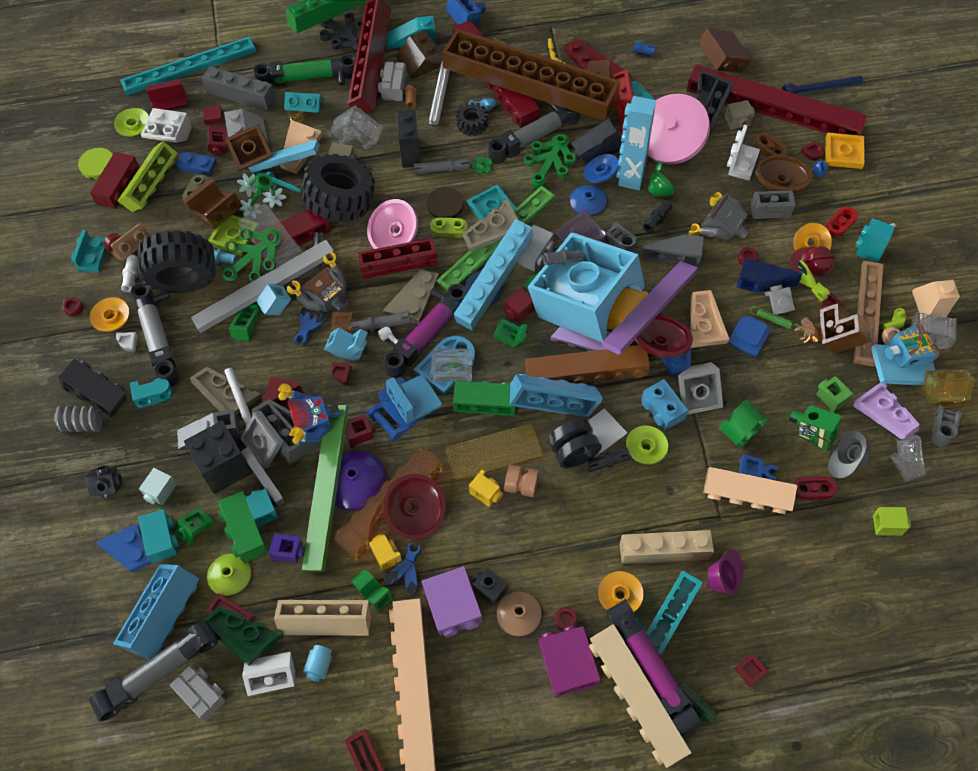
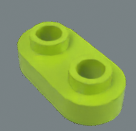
M435 218L430 224L431 233L436 237L461 238L463 237L462 233L468 229L467 222L461 218Z

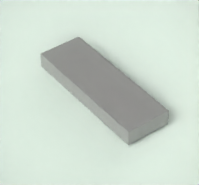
M247 447L242 450L243 458L264 489L267 490L272 501L278 507L283 505V497L250 449Z

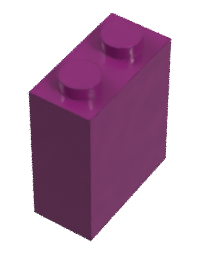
M576 625L569 626L564 629V632L557 634L555 632H548L543 634L542 638H539L538 645L554 698L599 685L600 677L583 626L578 628Z

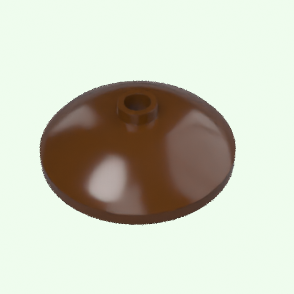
M788 155L767 156L760 160L756 167L758 180L772 191L792 190L793 193H797L809 187L813 178L812 171L806 163Z

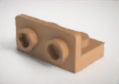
M139 223L111 244L113 249L111 253L115 258L123 261L138 249L139 244L147 236L151 237L143 224Z

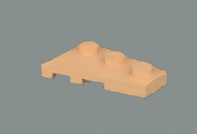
M291 120L284 149L316 139L319 142L323 136L322 131ZM308 157L280 166L282 169L297 174Z
M711 290L693 292L691 295L690 332L693 336L691 348L727 344L729 341Z

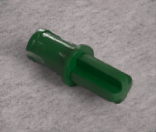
M685 681L681 682L679 686L693 709L710 724L719 713L703 699V695L700 696Z

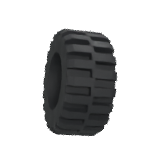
M324 154L322 157L318 156L311 160L307 167H305L301 186L302 200L306 203L305 205L309 210H313V213L317 216H322V219L333 220L332 222L342 221L343 223L349 222V220L355 221L359 217H363L370 208L375 189V180L370 170L363 163L360 164L357 159L348 158L346 155Z
M180 230L156 232L151 237L147 236L137 249L138 276L146 286L148 285L153 290L157 289L160 292L168 291L169 293L193 292L210 284L215 277L213 245L207 238L202 237L198 233L193 234L191 231L186 230L185 232Z

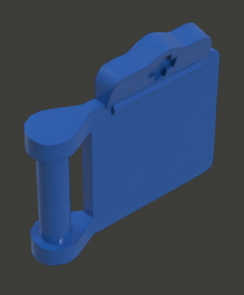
M401 377L396 379L397 383L403 384L406 382ZM386 385L378 395L381 402L372 406L366 412L371 419L374 418L387 431L389 438L393 442L397 441L408 429L428 415L426 414L406 424L388 396ZM384 409L400 427L395 429L380 414V411Z

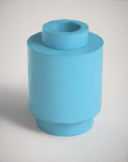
M314 645L313 650H310L303 670L307 674V679L319 682L320 679H325L332 659L331 649Z

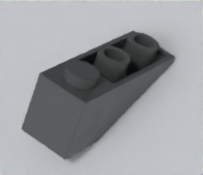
M234 409L212 413L177 430L178 449H187L184 440L222 420L233 440L241 438L240 423Z

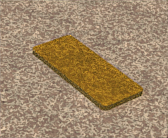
M531 424L446 447V455L453 478L456 481L477 476L481 470L488 473L509 467V465H517L535 460L542 456L538 439Z

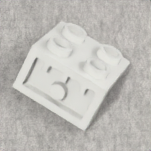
M744 125L742 131L738 130L735 139L738 143L732 146L730 155L733 156H730L727 167H730L728 175L749 181L760 149L743 145L748 126Z

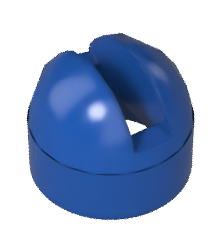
M817 161L812 168V173L817 177L825 176L828 171V164L825 161Z

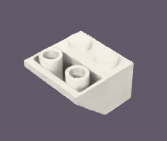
M153 108L141 133V137L175 143L187 141L192 126L187 113Z

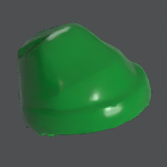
M663 163L657 164L649 181L648 191L654 197H669L676 193L673 184L663 175Z

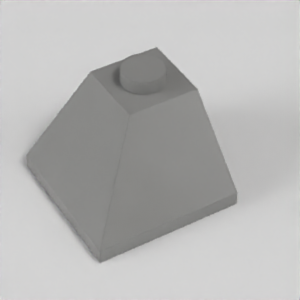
M712 362L691 366L678 375L681 401L688 409L687 415L723 407L720 370Z

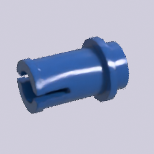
M640 40L639 42L635 41L633 52L653 57L656 45L641 43Z

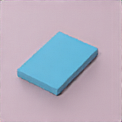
M874 344L871 347L881 384L935 386L939 383L933 362L928 366L902 368L895 358L888 359L886 357L885 349L888 345Z

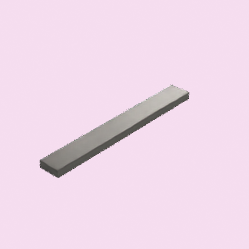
M324 240L197 313L191 319L198 331L202 333L254 303L267 284L285 285L323 263L324 255L328 260L332 257L330 252L334 254L335 252L329 243Z

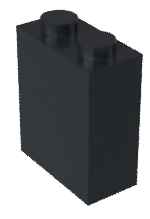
M416 110L397 111L403 168L414 167V163H420Z

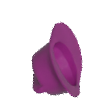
M733 549L726 550L721 559L708 568V581L706 584L708 589H714L718 593H727L730 596L736 593L744 574L743 562L737 551Z

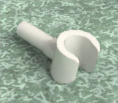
M383 327L378 331L382 341L388 338L395 344L399 341L392 334L389 327Z

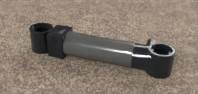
M548 103L554 110L553 112L515 132L509 130L501 134L500 138L492 139L488 143L489 159L495 164L503 163L506 160V155L512 158L520 154L521 148L566 124H576L579 121L580 113Z
M205 620L196 623L189 628L185 636L124 678H116L107 684L105 689L94 693L89 698V702L97 720L103 722L113 718L120 712L121 708L126 709L139 700L137 696L199 653H205L214 648L219 641L209 622Z

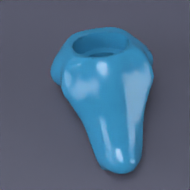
M484 98L481 101L470 100L468 103L469 105H471V102H474V105L480 103V107L482 105L485 106L487 112L497 105L496 100L493 98Z

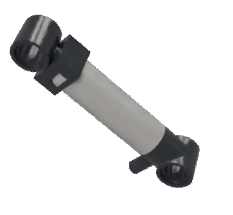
M138 282L131 287L130 293L134 298L149 349V358L154 367V373L157 378L167 379L170 385L173 386L178 382L179 374L175 369V360L170 351L156 303L170 299V293L167 291L154 296L148 285L146 286L143 282Z

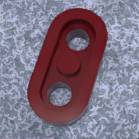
M827 476L799 477L794 482V485H797L795 497L801 500L830 499L837 491L836 482ZM821 487L826 488L827 492L822 491ZM799 488H804L806 492H801Z

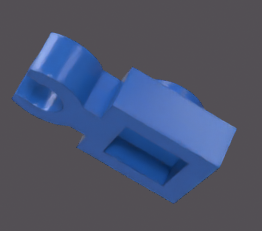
M743 454L740 459L739 473L776 480V477L771 476L769 472L775 473L778 467L774 465L764 466V460Z

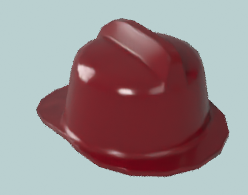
M824 246L802 248L796 250L791 255L789 266L793 273H801L798 261L802 260L809 268L813 277L824 276L833 270L835 254H832Z

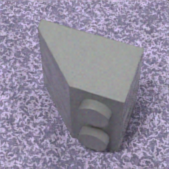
M244 109L224 112L228 137L259 124L268 142L263 117Z

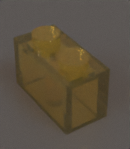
M967 369L926 371L921 392L929 403L970 401L975 379Z

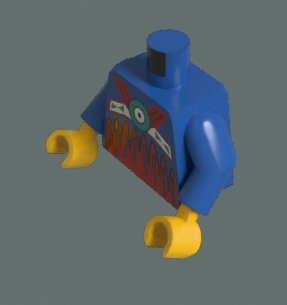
M281 384L278 388V391H281L278 395L279 399L286 400L287 397L289 399L287 402L294 423L289 436H294L292 440L294 444H303L305 442L317 443L330 432L329 419L340 416L337 404L325 407L322 397L294 391L288 384Z

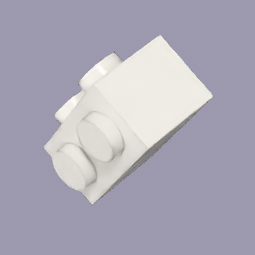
M291 651L258 658L249 666L244 663L242 676L248 696L294 686L295 668Z

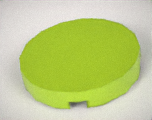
M93 148L86 151L78 162L82 175L89 179H98L113 154L104 148Z

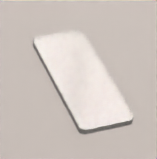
M262 204L239 220L241 229L246 228L251 231L265 232L266 229L273 227L280 230L282 241L276 246V268L303 253L268 205ZM270 234L269 239L273 241L275 236ZM250 239L254 245H258L262 241L260 239ZM268 247L262 251V256L265 260L267 259ZM268 261V264L272 267V262ZM312 268L311 270L293 279L292 281L301 282L306 277L311 275L315 271V268ZM292 281L285 284L286 288L288 286H290L291 288L294 287Z

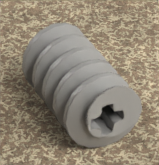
M58 406L54 416V427L57 432H91L92 430L99 432L103 422L101 411L96 412L95 406H91L89 412L87 406H83L81 411L78 406H74L73 410L70 406H66L65 410L62 406Z

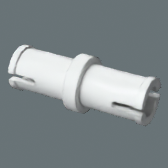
M130 255L126 258V266L122 272L123 283L121 290L130 293L135 279L138 278V259L135 255Z

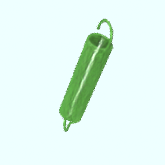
M759 308L756 314L760 318L789 330L791 329L793 321Z

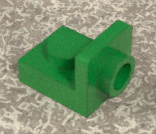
M199 507L178 519L177 535L188 545H192L195 536L210 528L213 520Z

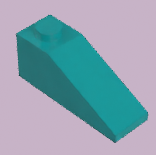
M433 16L415 18L388 32L386 49L402 47L409 36L423 30L436 43Z

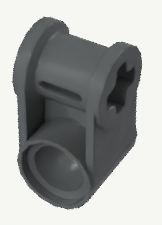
M615 222L612 224L611 229L601 234L603 243L635 253L636 237L619 223Z
M938 406L934 415V426L931 440L936 446L947 447L956 437L962 416L961 411L957 410L954 412L944 409V406Z

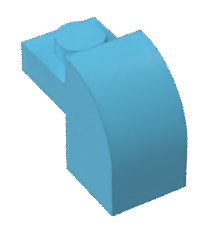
M338 327L330 334L324 350L340 358L358 360L366 346L367 340L365 338L368 332L360 329L352 335Z

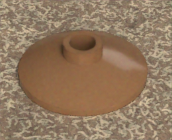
M513 592L506 595L500 601L497 608V620L500 627L506 633L513 636H526L538 627L541 621V607L538 601L530 594ZM517 608H521L523 610V613L521 615H517L515 613V610Z

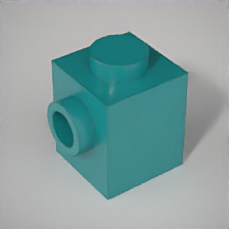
M266 489L256 490L245 497L258 527L278 519Z

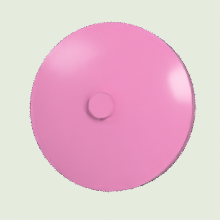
M671 94L657 99L647 156L655 162L673 165L685 162L699 153L710 133V120L704 106L697 99L685 94Z

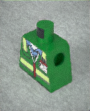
M808 406L804 414L793 410L789 421L799 425V437L829 452L838 437L842 416L814 406Z

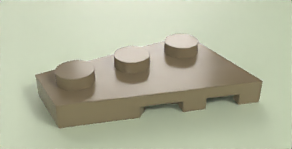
M508 199L502 202L499 208H494L489 212L486 218L479 220L462 233L470 252L502 240L514 220H518Z
M420 269L382 310L383 315L409 311L410 316L403 317L402 319L411 318L412 323L419 324L431 299L430 291L436 287V280L439 278V274Z
M206 367L190 377L193 385L220 412L234 409L236 415L240 413L226 376ZM238 383L247 407L261 399L260 393L252 392L246 389L244 385Z

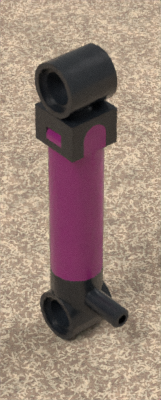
M453 284L448 288L446 295L436 288L431 289L430 294L440 300V302L405 339L401 338L393 346V351L385 355L384 365L388 376L394 378L401 377L405 373V365L410 368L418 359L419 352L454 316L455 311L467 294L465 286Z
M626 598L607 609L606 612L681 736L683 737L703 725Z

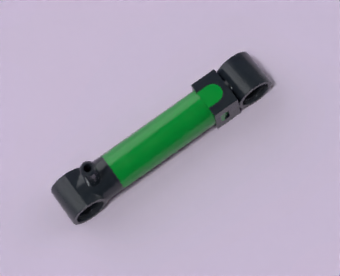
M345 54L339 59L283 64L282 61L270 62V66L266 63H260L253 68L256 80L273 84L274 87L286 86V82L338 77V84L343 86L345 85V78L352 79L356 57L352 54Z

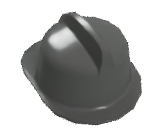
M851 431L840 440L828 462V470L833 477L839 479L846 478L857 467L863 466L869 460L870 449L862 433Z

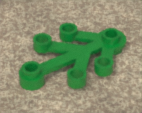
M557 134L553 136L551 141L544 143L534 141L532 143L533 153H540L542 150L552 148L550 152L536 156L533 154H526L524 156V164L526 166H533L535 163L545 161L540 171L531 178L532 188L537 190L540 186L545 187V176L552 163L557 170L559 178H566L568 176V168L563 166L558 156L559 151H561L565 157V164L573 165L575 163V155L570 153L568 149L570 140L567 135Z
M273 227L266 229L265 232H256L243 228L239 231V237L242 240L253 238L262 241L258 245L240 244L235 241H227L225 243V249L228 252L242 251L248 253L233 266H226L222 271L223 278L226 281L237 280L239 271L253 260V270L249 274V279L253 282L255 281L253 278L254 273L258 274V278L262 277V251L267 247V259L263 262V266L266 270H274L276 268V246L282 241V233L279 229ZM244 231L248 232L247 238L243 236ZM270 234L275 236L273 241L269 239ZM230 243H233L234 245L233 250L229 249ZM268 261H271L273 264L271 268L267 266ZM228 270L232 272L231 277L227 276Z

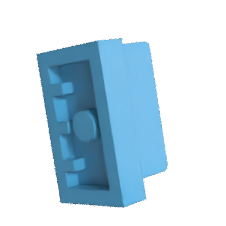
M424 375L415 377L403 384L397 383L394 377L386 380L387 394L406 424L442 407L441 401Z

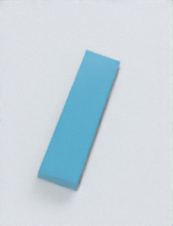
M316 139L272 152L273 157L248 168L251 173L313 156L317 154L320 144Z

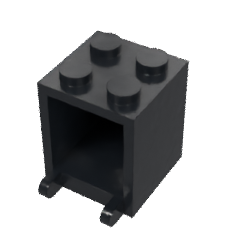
M223 420L184 440L201 475L214 494L252 474L251 468L238 449L244 443L240 438L236 441L233 440Z

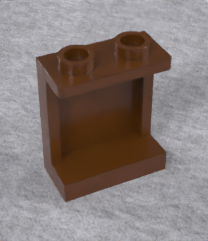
M212 178L183 200L192 215L213 229L217 228L242 207L234 192L230 194L224 192Z

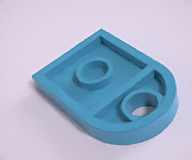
M460 336L447 337L414 368V373L417 376L424 375L429 385L445 396L455 385V381H459L462 376L451 379L450 377L442 376L440 371L437 370L443 365L442 362L445 363L451 360L452 357H459L458 361L463 362L464 369H467L462 374L463 376L474 364V347L466 338ZM460 345L467 347L463 352L456 350ZM443 367V373L445 374L461 373V369L457 371V367Z

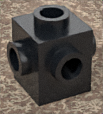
M99 466L96 469H91L85 477L90 497H111L122 486V476L118 473L117 467Z

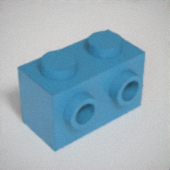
M664 379L643 391L642 404L644 408L650 410L656 424L662 426L665 431L686 419L688 409Z

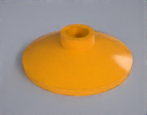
M819 223L805 224L795 234V251L814 246H824L829 250L831 248V235L827 228ZM809 239H812L813 242L811 246L807 243Z
M119 298L103 299L90 312L91 324L102 332L115 331L127 322L130 314L129 307L126 302Z
M616 571L603 578L599 585L598 596L606 610L626 598L635 612L642 603L643 588L639 580L632 574ZM622 593L624 598L619 599L616 597V594Z

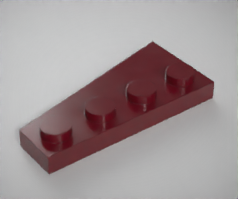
M579 39L564 45L563 50L581 69L585 70V68H588L589 61L608 60V58ZM610 60L611 75L625 70Z

